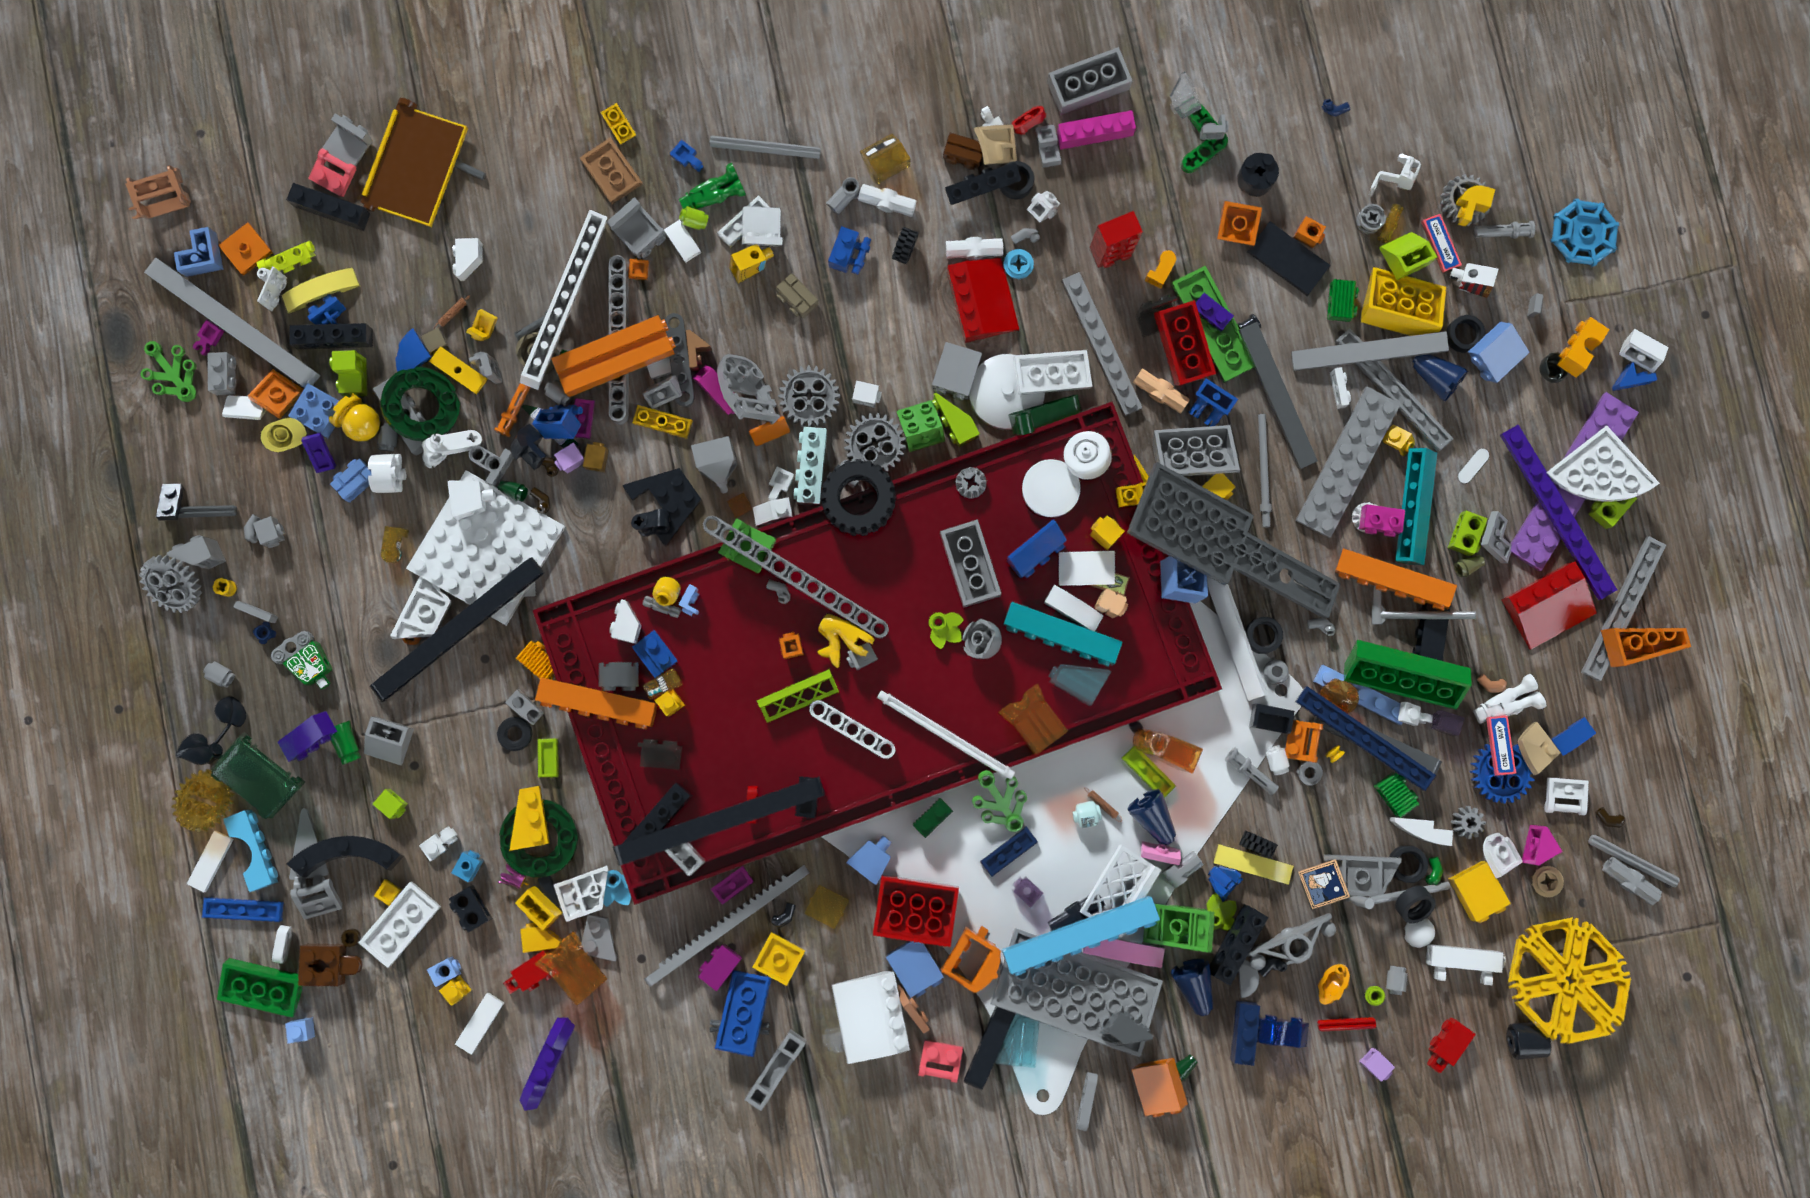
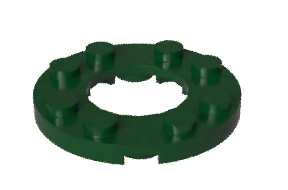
M415 367L413 369L400 370L390 377L383 388L380 404L386 422L395 432L411 440L424 441L433 434L434 436L436 434L445 435L452 429L459 416L460 401L455 392V387L445 376L429 368ZM413 388L429 390L439 402L438 414L433 419L425 422L409 418L404 413L401 405L402 396L406 391Z
M543 799L545 818L556 828L558 841L555 849L549 855L533 857L526 853L523 848L510 851L517 806L508 813L501 825L499 833L501 853L508 865L522 875L528 877L553 875L562 870L571 861L578 845L576 823L572 815L562 805L551 800Z

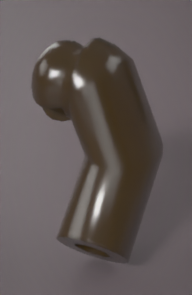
M545 457L541 465L545 467L546 474L549 477L556 476L559 468L555 464V460Z
M534 487L530 491V495L538 500L537 512L546 514L550 509L549 497Z
M1604 807L1595 811L1607 827L1620 828L1625 824V817L1621 814L1611 816Z

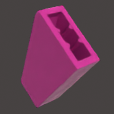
M704 365L692 376L693 380L726 414H734L722 395L717 373L713 368Z

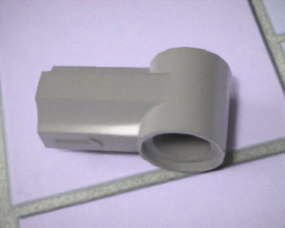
M852 177L846 178L842 186L826 202L834 213L839 215L853 199L859 196L860 187L857 179ZM849 185L856 186V189L852 192L846 190Z
M1192 851L1180 861V865L1172 864L1162 873L1175 889L1182 885L1188 879V876L1204 864L1196 853Z

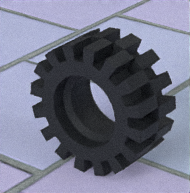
M903 227L894 248L893 260L903 264L908 263L917 241L918 232Z
M1246 830L1239 843L1240 846L1269 859L1273 858L1278 844Z

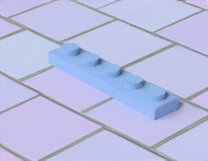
M1321 665L1313 681L1314 683L1398 725H1402L1403 722L1398 721L1401 703L1369 687L1344 681L1343 674L1325 665Z

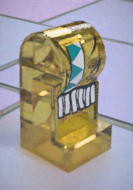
M385 526L381 557L384 561L397 563L401 560L402 552L400 548L402 537L408 538L409 530Z
M672 668L643 685V688L649 700H653L667 691L670 692L682 686L683 683L676 670Z

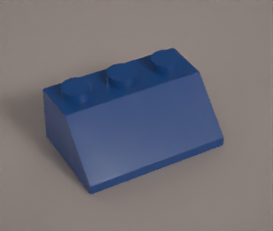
M1053 519L1010 554L1006 562L1020 579L1023 576L1028 578L1035 572L1034 567L1038 564L1043 566L1050 560V554L1053 552L1057 554L1065 548L1064 543L1067 539Z

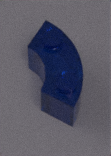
M1265 1014V1018H1259L1257 1042L1273 1046L1307 1047L1309 1023L1302 1022L1303 1019L1298 1017H1291L1290 1020L1277 1019L1275 1015Z

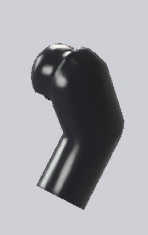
M1269 958L1266 960L1264 968L1258 970V972L1265 978L1271 970L1284 972L1288 966L1281 958Z

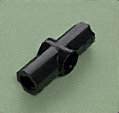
M1088 896L1081 901L1072 903L1064 909V912L1047 922L1051 930L1053 931L1089 918L1079 912ZM1101 901V907L1103 908L1106 905L1104 901ZM1091 904L1087 912L1090 914L1097 912L1098 904Z

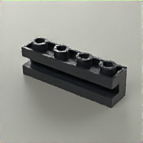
M1426 602L1419 609V611L1440 610L1432 608L1433 605ZM1420 619L1419 626H1417L1415 631L1417 642L1413 647L1412 653L1443 661L1449 619Z

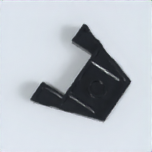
M680 468L623 485V488L632 500L650 490L660 506L669 511V518L671 520L669 522L670 530L666 533L656 534L665 547L702 500Z

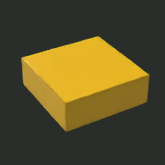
M385 879L374 897L390 906L402 889Z

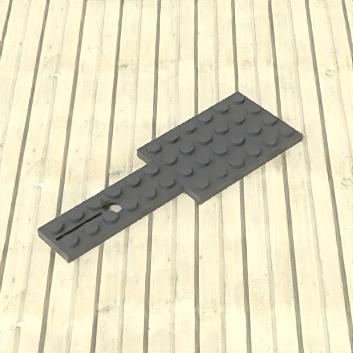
M1158 462L1154 463L1128 529V534L1223 585L1229 584L1233 570L1320 617L1324 619L1329 618L1341 585L1339 582L1248 533L1254 516L1251 513ZM1282 569L1288 570V575L1291 577L1290 582L1287 584L1283 583L1280 579Z

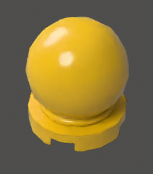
M352 393L350 398L347 396L343 397L333 408L335 413L333 417L329 416V422L337 428L342 427V431L347 437L358 442L368 441L375 437L380 426L377 412L366 404H362V399Z

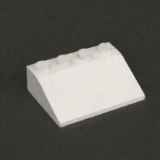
M883 971L832 985L847 1064L891 1056L910 1050L893 971Z

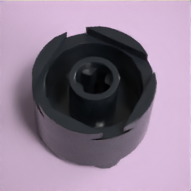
M1254 153L1248 156L1237 174V182L1240 189L1254 197L1265 195L1277 181L1279 176L1278 164L1271 154Z

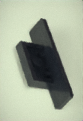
M1016 163L992 170V167L982 170L981 175L974 176V174L963 177L964 181L945 187L950 205L1021 181Z

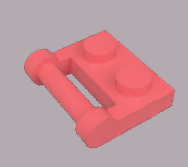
M322 148L318 152L316 163L308 179L344 197L356 172V166L341 161ZM328 161L344 170V176L325 166V162Z
M924 1039L918 1076L924 1077V1075L949 1079L951 1082L957 1083L963 1047ZM933 1062L953 1066V1071L926 1067V1063Z

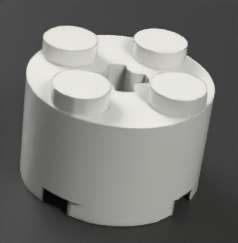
M401 454L370 456L368 469H371L372 476H368V481L372 492H402V482L406 480L405 468L402 469Z

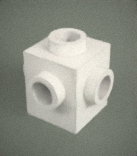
M1045 191L1042 194L1037 193L1032 198V203L1027 210L1039 222H1042L1056 215L1058 212L1056 209L1060 203L1055 195Z

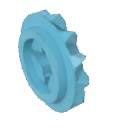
M1015 249L1006 255L1003 265L1005 272L1011 278L1019 280L1026 278L1032 272L1034 261L1027 251ZM1018 257L1020 263L1024 264V266H1021L1019 271L1017 269V266H1013V264L1016 263Z

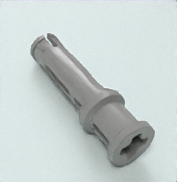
M1516 221L1508 225L1475 226L1474 228L1475 238L1510 236L1516 239L1521 236L1533 238L1535 235L1534 221H1529L1528 223H1518Z
M1236 747L1225 757V761L1233 764L1239 773H1245L1270 795H1273L1278 790V785L1253 766L1251 759L1245 758L1238 752Z

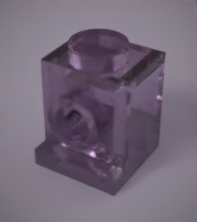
M1026 876L1023 879L1019 877L1013 883L1014 888L1012 891L1030 908L1044 894ZM1025 887L1030 888L1029 894H1024L1023 889Z

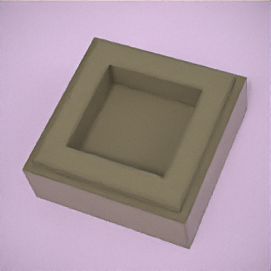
M439 328L421 336L430 354L436 352L440 346L442 348L448 346Z

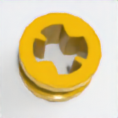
M1336 745L1325 756L1331 759L1330 762L1333 763L1342 757L1345 751H1341L1340 746Z

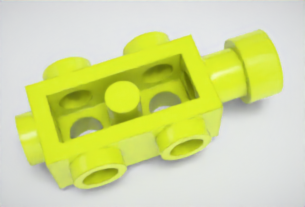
M307 241L267 260L262 259L258 261V269L266 268L271 270L273 266L278 271L283 270L284 273L295 269L293 265L300 263L302 266L312 262L311 257L316 256L314 253L315 247L311 241Z

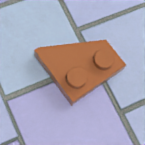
M899 984L897 989L900 1002L923 1034L930 1030L926 1023L929 1021L928 1017L923 1011L919 1012L917 1009L919 1006L914 998H910Z

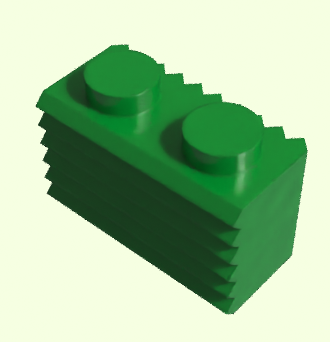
M1333 279L1329 285L1327 320L1350 322L1357 314V306L1354 303L1358 297L1359 288L1356 287V281Z
M1390 773L1375 784L1374 787L1396 818H1402L1419 805L1417 802L1418 796L1412 789L1409 790L1405 785L1407 781L1404 777L1397 773Z

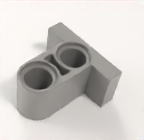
M474 446L469 450L470 460L490 472L485 481L497 487L514 459L511 451L505 448L501 456L498 457L481 446ZM483 452V457L480 460H476V454ZM495 461H499V467L493 470L492 464Z

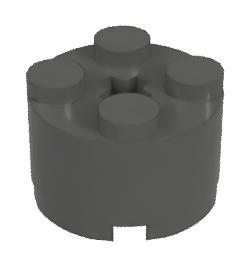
M609 662V664H606V667H604V663H599V687H602V691H615L616 687H622V691L636 690V687H639V663H633L632 666V662Z

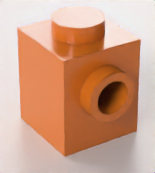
M794 632L783 635L784 638L779 639L784 659L804 655L799 634L795 635Z

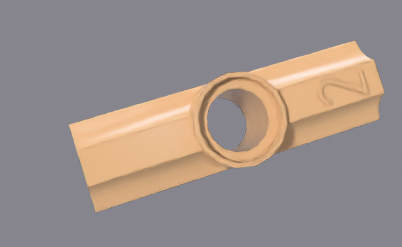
M1143 368L1133 382L1148 392L1152 399L1158 403L1168 405L1180 414L1190 400L1173 389L1174 387L1171 383L1161 378L1158 379Z

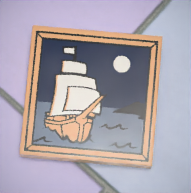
M1336 859L1298 872L1312 909L1350 897Z

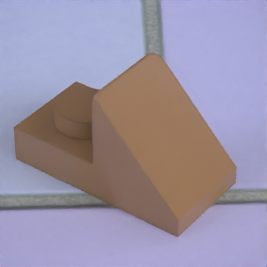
M686 330L689 366L691 371H699V365H702L701 353L698 352L712 351V348L691 330Z

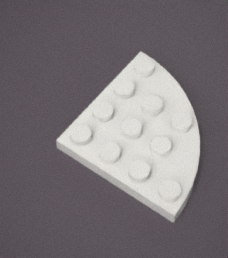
M1605 426L1546 472L1551 480L1562 489L1576 496L1595 501L1612 502L1631 499L1650 491L1660 484L1608 426Z

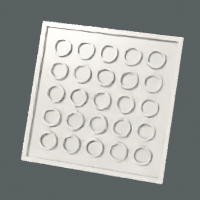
M466 470L459 481L481 482L484 490L494 489L496 500L485 501L486 511L456 520L452 517L449 497L406 569L471 605L530 557H533L538 565L542 567L564 531L565 526L544 514L538 513L536 509L521 501H514L499 491L497 487ZM530 586L491 617L507 626Z

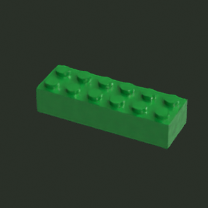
M1358 639L1344 664V681L1455 710H1457L1472 686L1471 668Z

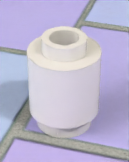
M1280 745L1268 748L1269 751L1266 752L1270 770L1273 771L1274 775L1289 772L1288 767L1290 765L1285 748H1280Z

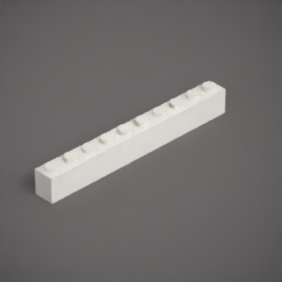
M589 210L521 374V384L537 390L540 387L606 226L608 217Z

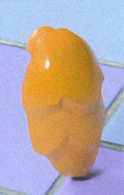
M1336 964L1324 972L1323 977L1318 983L1319 1001L1321 1004L1328 1005L1339 1000L1344 990L1348 988L1350 974L1345 965Z

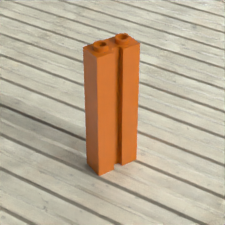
M659 315L551 358L565 394L568 397L574 396L674 355L673 348L676 345L672 336L669 338L666 331L669 328L665 319L661 320Z

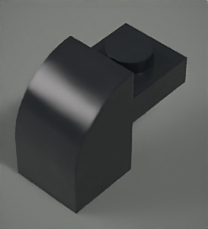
M531 424L522 427L511 443L510 449L516 460L522 457L533 470H536L541 466L546 455L537 447L543 436Z

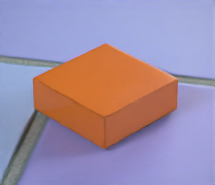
M630 259L628 278L648 280L649 260Z

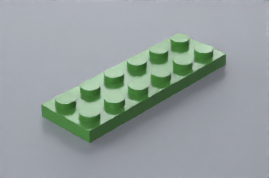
M1206 266L1171 283L1181 304L1193 300L1197 302L1202 294L1206 293L1230 312ZM1200 316L1213 364L1223 383L1254 368L1234 318L1220 332Z

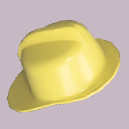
M284 418L265 426L261 431V441L270 451L282 452L301 445V439L307 433L303 424L298 420Z

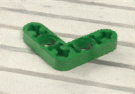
M1194 103L1190 106L1187 116L1199 133L1205 123H1216L1218 125L1202 104ZM1194 110L1200 111L1199 116L1197 114L1193 115ZM1224 135L1222 145L1219 143L1214 149L1212 146L1217 139H1206V141L1183 158L1181 162L1182 170L1186 173H1193L1223 151L1228 144L1227 135ZM1202 148L1209 150L1210 155L1208 157L1200 155ZM1195 157L1197 158L1192 166H1186L1187 160L1191 162Z

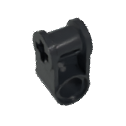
M655 509L650 512L637 514L632 518L631 525L643 537L666 533L670 530L669 511L666 509Z

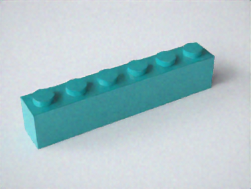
M1409 448L1402 502L1405 516L1403 532L1398 536L1396 561L1406 565H1425L1438 454L1428 448Z
M1011 602L1003 623L1007 631L1017 633V631L1025 633L1024 637L1035 640L1037 637L1043 640V644L1054 647V644L1062 647L1061 650L1065 652H1078L1080 657L1091 660V657L1095 658L1099 664L1107 667L1110 664H1115L1122 645V641L1014 602Z

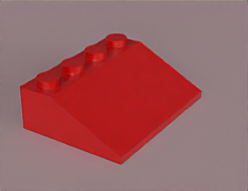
M1002 258L964 261L947 265V275L964 343L1020 330Z
M1576 561L1561 566L1501 599L1529 650L1597 614L1586 579Z
M882 875L873 936L951 947L959 886Z

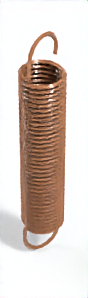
M461 297L438 320L442 327L467 305L465 299Z
M1092 790L1087 796L1113 819H1116L1119 814L1118 811Z

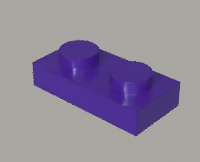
M1203 293L1196 302L1199 315L1220 332L1234 316L1206 293Z
M321 433L302 437L301 442L316 473L335 469L336 464Z

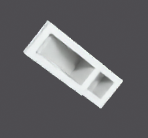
M1056 585L1053 586L1044 604L1057 610L1063 616L1094 632L1103 618L1101 613Z
M1390 817L1389 821L1411 836L1434 844L1452 846L1453 831L1433 829L1434 821Z

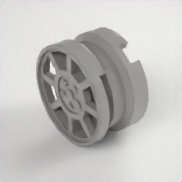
M1376 204L1365 206L1356 218L1358 229L1365 234H1374L1379 231L1386 221L1384 209Z

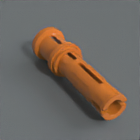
M519 384L506 412L501 414L498 427L494 428V431L510 438V431L514 423L518 421L517 414L529 392V386Z

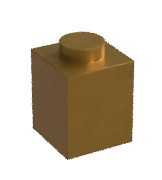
M593 442V445L587 444L583 462L585 469L605 473L609 450L604 447V444Z

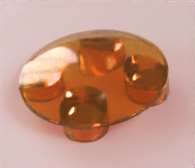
M1332 679L1320 691L1322 697L1347 714L1352 712L1359 702L1358 690L1352 684L1339 679Z

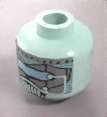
M1093 801L1078 803L1076 811H1072L1074 823L1078 822L1081 828L1096 826L1099 824V820H1102L1100 807Z

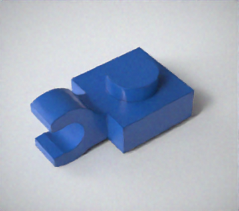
M682 139L670 152V156L684 167L689 163L698 172L704 167L702 162L695 157L697 154L696 150Z

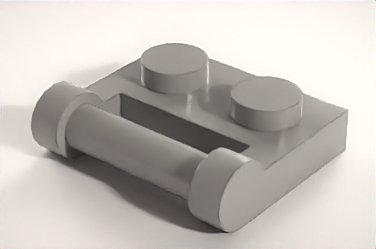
M331 879L323 880V883L302 889L295 888L290 891L291 898L304 920L342 909L343 903L336 893ZM323 890L326 891V893L302 899L303 896L317 893Z

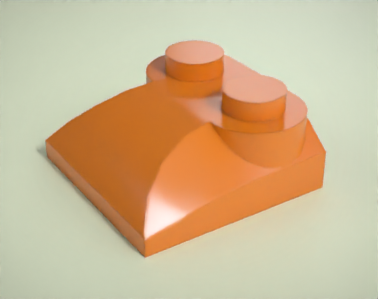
M1224 201L1217 239L1255 246L1262 208Z

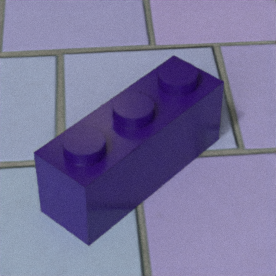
M325 711L309 717L279 740L278 744L288 762L296 759L299 762L306 759L308 753L318 750L320 744L330 741L332 739L331 736L337 730Z

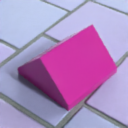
M1529 826L1522 863L1539 866L1562 852L1548 827Z

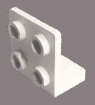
M744 206L742 245L758 244V246L780 247L782 245V237H780L781 209Z

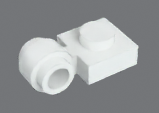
M448 826L440 832V837L438 834H434L419 845L429 861H433L448 850L445 843L449 846L458 840L456 837L458 834L453 828L451 829Z

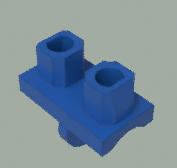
M331 294L323 298L325 304L321 307L313 305L308 309L310 315L307 317L315 325L329 324L330 322L331 324H338L335 319L347 310Z

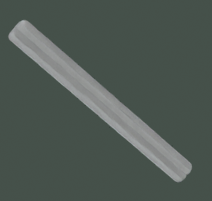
M1591 835L1588 840L1590 845L1672 887H1676L1680 881L1678 877L1596 835Z

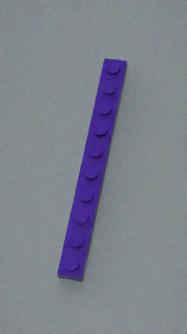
M1519 424L1500 434V437L1573 559L1576 561L1597 599L1601 600L1617 591L1616 586L1550 476L1546 473V469Z

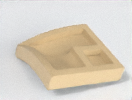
M993 125L974 128L982 149L984 165L1008 164L1017 161L1013 125Z
M1538 722L1532 723L1518 739L1520 752L1533 775L1539 774L1561 753Z

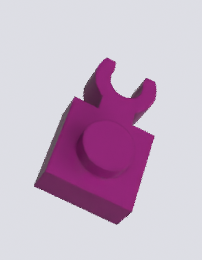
M206 319L197 334L201 339L194 343L193 349L199 350L202 346L203 350L200 354L208 355L210 345L216 346L225 330L211 320Z

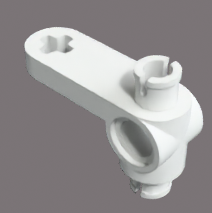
M474 430L445 435L436 434V436L433 434L421 444L424 450L422 458L425 466L428 468L433 466L435 468L449 454L466 452L474 446H480L482 437Z

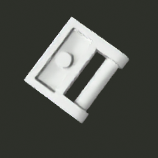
M1547 778L1546 802L1544 805L1546 813L1558 811L1578 813V815L1587 814L1588 781ZM1555 798L1579 799V804H1556Z

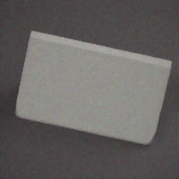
M673 375L647 387L642 395L650 407L654 409L681 397L682 393L676 375Z

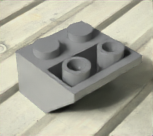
M201 535L192 537L190 542L186 544L175 545L171 551L166 552L169 557H175L177 560L205 569H211L226 562L218 542Z
M371 717L365 733L364 754L402 766L414 728L379 717Z

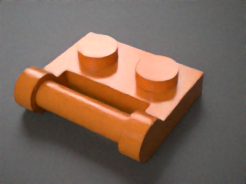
M1293 720L1292 731L1287 736L1285 748L1287 758L1317 763L1318 757L1316 755L1323 724ZM1310 729H1313L1309 755H1306Z

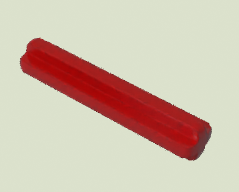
M1373 1017L1318 1020L1317 1027L1319 1031L1375 1029L1376 1020Z

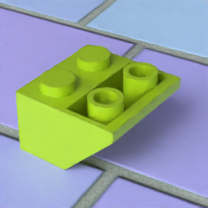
M1413 232L1379 247L1397 280L1429 266L1437 258L1429 241Z

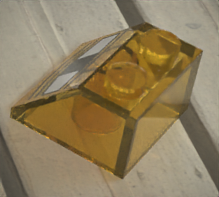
M893 134L860 151L861 156L878 184L911 165V158Z

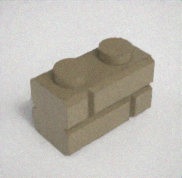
M793 273L776 287L777 298L783 304L785 302L788 303L790 306L789 310L795 317L800 316L804 319L819 304L818 299Z

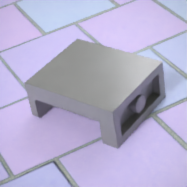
M635 197L606 222L609 228L638 259L647 257L651 253V249L656 245H661L667 236L665 230L641 207Z
M945 342L932 383V389H935L934 392L941 395L951 394L954 399L961 401L964 399L968 400L982 353Z

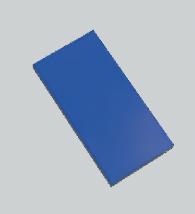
M733 970L715 1045L716 1050L754 1057L772 978Z

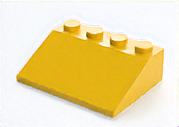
M1373 267L1362 308L1361 322L1409 336L1439 333L1443 327L1446 287L1408 276L1397 280L1393 272Z

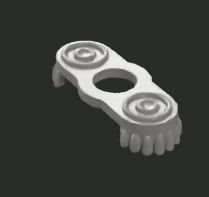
M302 631L292 638L285 639L280 646L272 651L271 659L276 664L282 665L287 659L314 641V636L308 631ZM289 642L296 644V650L293 653H289L286 650V645Z

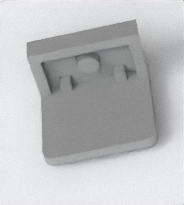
M335 113L331 120L337 127L322 148L341 161L356 166L373 140L367 134L369 131L361 125L356 127L352 124L353 121L345 115L340 117Z

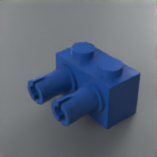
M1206 378L1196 392L1198 399L1188 413L1193 415L1195 410H1197L1194 417L1198 419L1207 404H1211L1214 409L1204 423L1209 425L1213 421L1210 426H1216L1223 415L1225 416L1230 413L1239 399Z

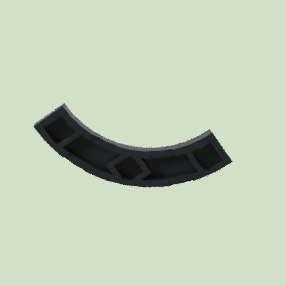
M340 836L312 844L295 855L287 865L300 877L307 878L313 871L331 860L361 857L372 860L386 870L391 871L404 855L391 846L373 839L358 836Z

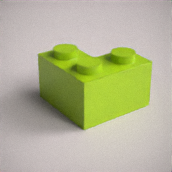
M355 350L332 351L329 363L331 369L338 374L336 389L339 394L344 397H352V393L357 396H367V359Z

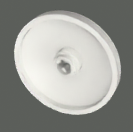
M1012 354L997 355L984 361L977 368L969 393L972 409L978 418L985 424L1000 430H1012L1009 414L1043 404L1045 392L1018 395L1013 357L1016 355Z

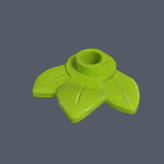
M952 612L946 615L934 613L929 619V626L932 629L930 638L937 648L942 649L946 641L953 643L961 642L962 636L957 626L963 622V618L957 613ZM936 619H940L942 621L941 626L935 625Z
M1215 893L1206 904L1207 911L1215 912L1216 923H1214L1213 930L1220 928L1228 931L1235 921L1232 917L1237 910L1236 902H1222L1220 896Z

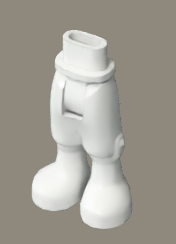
M1528 674L1523 677L1520 685L1515 688L1505 689L1502 693L1494 696L1484 704H1480V707L1474 709L1473 712L1477 721L1481 724L1487 721V717L1517 715L1524 708L1532 706L1537 709H1543L1547 705L1543 695L1538 691L1521 700H1515L1520 695L1538 689L1535 678Z

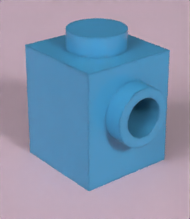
M473 850L462 852L451 873L467 882H471L474 880L484 860L479 858L480 854Z

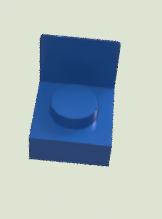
M1632 362L1623 369L1612 390L1617 391L1650 384L1657 380L1656 373L1648 374V371L1636 374L1634 362Z

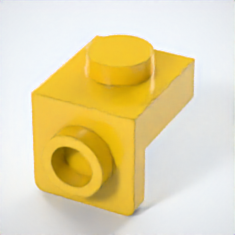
M480 309L476 314L472 327L468 328L466 333L472 335L471 337L477 341H484L491 337L498 317Z
M1395 425L1390 427L1382 439L1383 443L1399 450L1400 454L1404 457L1409 452V448H1414L1415 445L1412 433Z

